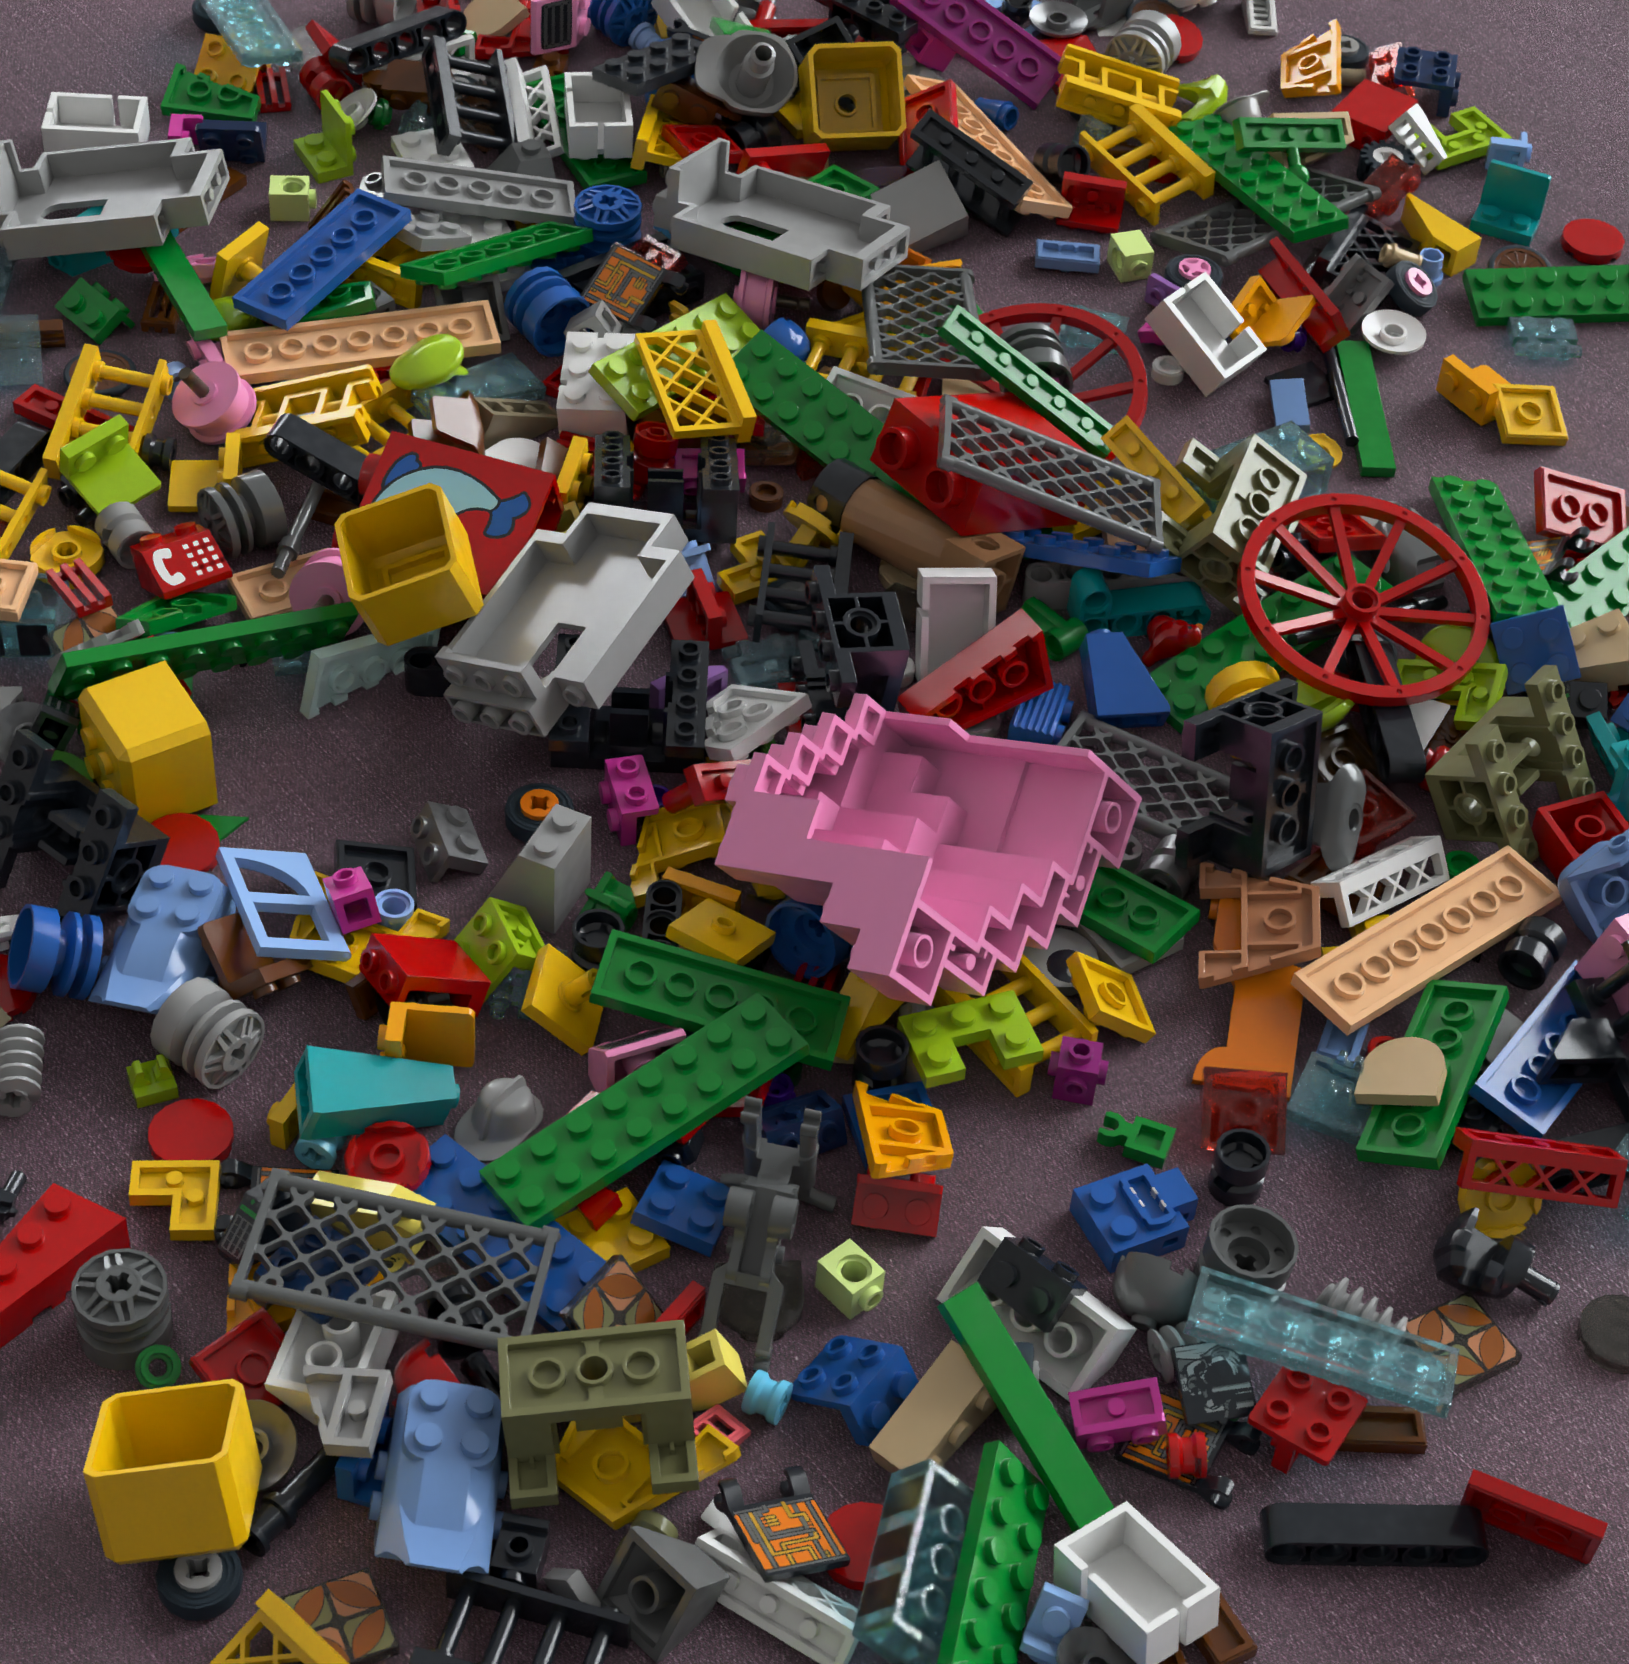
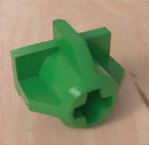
M606 871L595 889L587 888L585 890L588 901L580 914L591 909L609 910L616 913L622 919L625 927L624 932L626 933L633 926L638 913L631 887L617 881L612 873Z

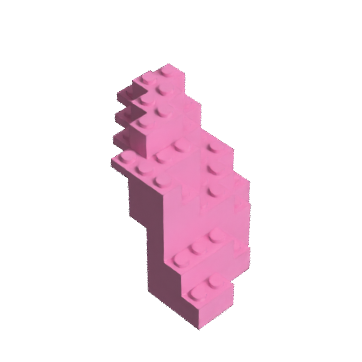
M854 693L850 708L845 715V722L836 714L822 712L817 726L804 724L801 733L788 732L784 745L771 744L768 754L754 752L750 765L737 763L725 797V801L733 806V810L714 864L736 880L772 885L797 902L823 906L820 923L853 946L847 969L889 999L931 1006L937 986L944 990L984 996L993 969L1016 973L1025 946L1047 950L1056 924L1078 928L1097 867L1120 868L1142 797L1090 749L969 735L950 718L886 711L870 696Z

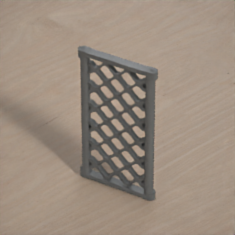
M1305 166L1310 176L1307 185L1343 213L1382 197V191L1377 186ZM1236 197L1150 234L1153 244L1184 254L1204 256L1222 267L1233 265L1238 260L1271 246L1269 241L1276 236L1281 241L1287 238Z
M897 264L862 289L861 295L869 358L866 362L867 371L872 375L989 381L992 377L965 355L954 353L958 350L937 334L938 330L935 329V327L942 326L953 310L947 307L948 305H960L979 320L973 290V283L975 281L973 271L968 268ZM895 280H902L906 283H897ZM928 282H934L938 285L933 286L928 284ZM880 286H885V287H888V288H890V289H889V290H883V289L878 288V287H880ZM913 288H918V289L923 290V291H922V292H916V291H914V290H912V289H913ZM946 290H950V291H953V292H956V293H955V294H949V293H947V292H945V291H946ZM896 295H904L908 298H900ZM929 297H937L941 300H933ZM882 301H888V302H890V303H892V304H891V305H886V304H883V303H880V302H882ZM915 303H921V304H923V305H925V306H924V307H919V306H916V305H914V304H915ZM898 310H907L910 313H902ZM932 312H940L944 315L939 316L933 314ZM884 316H890V317H892V318H894V319H893V320H887V319L882 318V317H884ZM923 318L927 320V322H920L916 319ZM901 325H909L913 328L906 329L901 327ZM891 331L896 333L897 335L892 336L884 332ZM924 333L931 337L925 338L918 334ZM910 340L914 342V344H906L902 341ZM943 342L949 346H940L936 343ZM894 347V348H897V349H899V350H898V351H891V350L885 349V348ZM928 349L932 351V353H925L921 350ZM906 356H913V357H915V358H917V359H916V360H909V359H907V358H905V357H906ZM946 358L951 360V362H943L939 359Z
M944 394L940 399L937 468L947 472H955L1142 546L1145 550L1157 555L1163 550L1164 536L1162 531L1160 479L1150 475L1145 476L960 402L957 398ZM952 414L958 416V419H952ZM977 424L989 428L991 433L985 432ZM962 427L969 429L974 435L967 434ZM951 432H953L958 438L951 437ZM1011 438L1023 442L1025 446L1018 445ZM995 441L1002 442L1007 449L1000 447ZM977 443L986 445L991 451L984 450ZM961 446L968 447L974 454L967 453ZM950 450H951L957 457L950 455ZM1044 451L1056 455L1057 459L1049 457ZM1028 454L1035 455L1041 462L1033 460ZM1011 456L1017 457L1024 464H1018ZM994 459L1001 460L1007 467L1000 466ZM977 462L984 463L992 471L978 466ZM1077 464L1089 468L1090 472L1083 471ZM1061 467L1067 468L1074 475L1067 474ZM1045 469L1050 470L1057 478L1051 477ZM1027 472L1034 473L1040 481L1033 479ZM1010 475L1019 477L1025 484L1013 480ZM1109 477L1121 481L1122 485L1116 484ZM1094 480L1100 481L1106 488L1100 487ZM1077 483L1084 484L1090 491L1084 490ZM1061 485L1068 487L1074 494L1066 492ZM1044 488L1052 490L1058 497L1046 493ZM1126 493H1131L1139 501L1131 499ZM1110 496L1117 497L1123 504L1117 503ZM1094 499L1101 500L1107 507L1099 505ZM1077 502L1085 503L1091 510L1079 506ZM1128 511H1129V512H1132V513L1135 514L1140 520H1136V519L1132 518L1127 512H1128ZM1110 515H1116L1124 523L1112 519ZM1143 528H1149V533H1146Z
M1084 710L1078 714L1075 722L1057 744V746L1082 749V746L1088 745L1098 747L1101 753L1094 754L1107 763L1139 795H1152L1157 802L1144 803L1141 801L1133 827L1160 839L1171 834L1177 835L1178 828L1204 817L1199 814L1196 808L1207 807L1223 812L1220 806L1238 804V802L1230 800L1229 796L1216 797L1209 790L1215 786L1229 792L1230 776L1198 762L1185 759L1182 755L1096 719L1095 715ZM1083 729L1092 733V736L1079 737L1078 735ZM1112 741L1125 747L1126 751H1110L1106 744ZM1146 756L1160 762V766L1147 767L1143 765L1140 759ZM1116 761H1131L1135 768H1121ZM1181 771L1195 779L1194 781L1181 782L1176 778L1175 774ZM1163 775L1170 783H1155L1151 776ZM1139 777L1143 779L1146 785L1134 786L1129 783L1127 778ZM1197 790L1202 793L1204 798L1192 799L1185 791ZM1161 793H1176L1180 800L1168 801ZM1172 810H1186L1192 818H1178ZM1147 812H1162L1168 820L1159 822L1148 817ZM1208 859L1209 861H1212L1227 869H1238L1217 859ZM1247 873V876L1251 878L1269 881L1270 874L1263 878L1256 877L1249 873Z
M272 1168L268 1175V1185L237 1273H235L233 1281L228 1288L229 1299L246 1302L247 1299L498 1352L497 1338L514 1337L507 1335L506 1323L518 1317H525L521 1336L532 1335L553 1253H555L557 1243L561 1239L560 1229L545 1225L543 1229L298 1177L290 1175V1171ZM278 1191L290 1193L292 1203L277 1210H272ZM314 1199L334 1202L335 1213L322 1219H314L305 1207L310 1205ZM358 1208L376 1211L379 1222L360 1229L356 1227L349 1216L354 1214ZM293 1212L301 1214L308 1225L293 1232L285 1231L278 1219ZM404 1217L421 1221L423 1231L409 1238H403L393 1225L397 1224ZM335 1222H343L352 1234L338 1241H331L322 1231V1228ZM266 1225H271L280 1238L260 1245ZM445 1226L465 1230L464 1236L467 1241L454 1247H446L437 1234L441 1233ZM380 1231H386L396 1244L381 1251H376L365 1238ZM309 1234L316 1235L324 1247L310 1254L301 1253L294 1241ZM489 1236L507 1239L511 1250L499 1256L491 1257L480 1244L485 1242ZM425 1240L431 1241L440 1253L426 1260H419L410 1247ZM351 1244H359L368 1257L349 1264L344 1261L338 1251ZM532 1245L544 1247L540 1266H534L524 1254L531 1249ZM280 1247H286L291 1251L296 1260L284 1266L275 1267L265 1254ZM467 1250H474L484 1263L465 1270L457 1263L454 1256ZM396 1253H402L413 1266L401 1272L392 1273L382 1260ZM326 1256L332 1257L340 1267V1270L325 1277L318 1276L310 1263ZM511 1259H517L528 1272L514 1279H508L497 1266ZM254 1260H259L268 1271V1273L260 1277L258 1282L247 1280ZM445 1262L453 1269L456 1276L441 1283L435 1282L426 1269ZM368 1266H375L385 1279L371 1286H364L354 1273ZM297 1269H302L310 1277L312 1283L308 1284L303 1291L283 1287L282 1276ZM484 1272H491L501 1285L487 1292H481L470 1279ZM418 1275L422 1277L429 1289L410 1296L406 1294L399 1282ZM340 1279H347L357 1292L352 1294L348 1301L328 1297L326 1286ZM529 1281H534L535 1284L530 1302L524 1301L514 1288ZM464 1285L474 1298L460 1305H453L443 1292L454 1286ZM386 1288H391L399 1296L401 1302L396 1304L393 1310L373 1306L371 1295ZM502 1294H507L518 1308L504 1315H499L487 1301ZM429 1298H436L446 1309V1312L442 1313L438 1320L418 1316V1309L415 1305ZM475 1307H480L491 1321L486 1323L482 1330L463 1326L460 1314Z

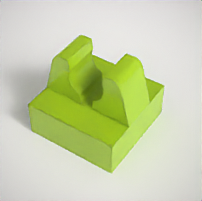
M163 1054L156 1055L155 1060L140 1063V1060L133 1061L131 1066L126 1067L127 1078L137 1109L179 1098L178 1087L169 1060Z

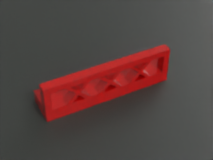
M1276 236L1269 241L1276 258L1260 268L1258 272L1278 299L1306 295L1314 296L1316 304L1312 308L1310 316L1303 321L1301 326H1303L1318 348L1325 353L1351 335L1338 308Z
M1456 1127L1452 1142L1464 1151L1456 1184L1462 1189L1615 1209L1618 1207L1629 1160L1609 1147ZM1477 1157L1490 1158L1497 1168L1494 1172L1484 1179L1472 1178ZM1500 1160H1505L1507 1162L1505 1164H1502ZM1522 1163L1530 1164L1536 1175L1522 1185L1515 1184L1508 1173ZM1539 1165H1543V1166H1547V1167H1545L1544 1169H1541ZM1561 1168L1569 1169L1575 1180L1561 1190L1554 1189L1548 1178ZM1578 1170H1580V1171H1585V1172L1580 1175V1173L1578 1172ZM1600 1173L1611 1175L1606 1196L1592 1194L1587 1186V1183ZM1502 1178L1505 1180V1182H1498ZM1542 1183L1545 1188L1537 1186ZM1581 1188L1582 1191H1583V1193H1581V1192H1576V1191Z

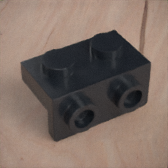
M1023 1235L1022 1238L1004 1237L977 1281L1041 1331L1051 1333L1073 1297L1083 1296L1088 1288L1077 1280L1080 1275L1075 1269L1062 1261L1054 1263L1043 1254L1046 1250L1045 1247L1033 1238Z

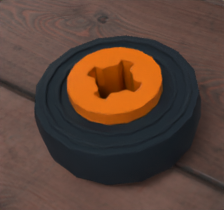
M531 783L519 787L509 795L504 808L507 829L514 837L526 843L555 804L574 810L572 799L566 791L552 784Z

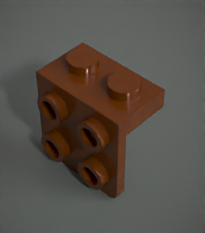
M239 912L206 922L197 929L202 947L211 960L222 989L233 1000H239L253 995L254 999L258 1000L277 990L280 992L302 981L299 974L313 967L310 959L288 958L275 963L272 957H257Z

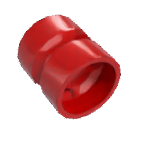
M324 56L311 58L301 68L299 74L300 83L320 110V91L327 89L334 99H338L339 102L353 93V87L340 70L334 69L330 65L329 60Z
M645 421L636 425L633 437L635 481L647 485L648 468H675L676 461L674 456H676L679 439L672 438L666 423Z

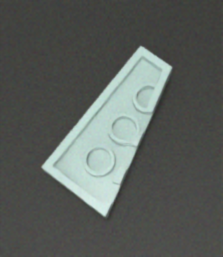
M441 628L390 646L377 642L374 635L370 634L311 650L300 712L309 720L320 714V707L330 702L336 706L348 700L347 693L361 686L368 690L378 685L384 675L391 671L395 675L403 672L405 653L409 649L418 646L437 647Z

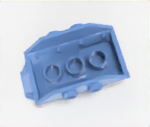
M1629 828L1622 834L1613 837L1610 841H1600L1594 844L1566 866L1558 878L1559 894L1575 925L1593 944L1615 918L1629 913Z
M158 865L148 869L143 874L128 905V917L124 926H118L116 929L113 949L110 955H105L101 961L99 978L88 1001L157 1015L162 1004L172 992L189 980L197 977L208 978L218 985V975L208 954L202 947L197 929L206 922L235 914L236 905L229 888L221 883L220 879L215 875L170 865Z
M424 1380L416 1385L409 1386L398 1394L387 1452L379 1451L374 1479L382 1480L381 1492L373 1491L368 1514L369 1520L376 1521L374 1557L400 1560L407 1566L463 1574L465 1571L488 1574L492 1539L498 1540L504 1513L503 1511L496 1510L497 1499H504L508 1482V1471L501 1470L504 1446L501 1402L498 1396L491 1390L442 1380Z

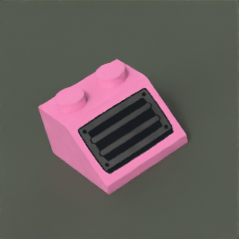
M531 0V54L539 55L576 47L581 39L587 36L590 31L591 19L588 18V8L591 0Z
M663 1026L588 1048V1076L596 1092H603L686 1039V1033L682 1028Z

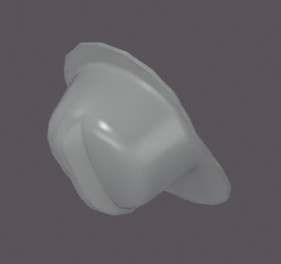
M1264 90L1249 96L1234 98L1218 107L1212 114L1221 116L1223 120L1231 125L1232 121L1238 117H1262L1260 106L1267 100L1270 92Z
M518 1075L514 1079H494L483 1087L477 1101L457 1123L454 1140L479 1161L492 1162L521 1144L542 1121L544 1109L540 1100L527 1087L523 1076Z

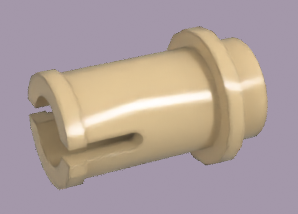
M1396 243L1385 244L1380 251L1379 262L1383 263V266L1386 268L1394 266L1402 260L1411 261L1421 267L1422 255L1400 249Z

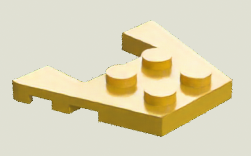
M729 803L698 807L692 805L676 814H671L665 807L659 808L658 814L645 816L637 845L639 852L637 863L632 865L630 871V878L632 880L630 887L633 891L637 908L645 906L647 889L653 882L659 880L658 874L660 872L666 871L668 867L680 869L687 864L699 860L717 857L719 846L723 841L731 818L732 805Z
M314 871L328 901L322 879L329 876ZM417 908L399 931L379 924H373L344 934L343 937L351 952V958L348 961L311 960L313 967L309 970L346 983L361 973L359 970L360 957L363 950L366 949L371 933L441 939L449 933L450 919ZM298 914L295 917L289 938L321 940L311 915Z
M624 1418L623 1427L577 1431L576 1421L570 1422L560 1442V1453L556 1454L558 1486L615 1531L633 1521L641 1510H652L681 1493L653 1495L648 1444L644 1445L643 1433ZM709 1424L695 1437L699 1482L737 1461L741 1456L739 1446Z

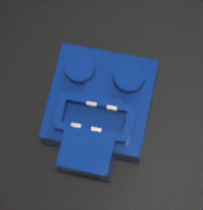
M1147 1163L1073 1189L1069 1210L1111 1274L1116 1271L1122 1254L1125 1258L1128 1252H1141L1161 1256L1185 1247L1190 1227L1187 1222L1194 1219L1199 1198L1178 1167L1155 1175Z

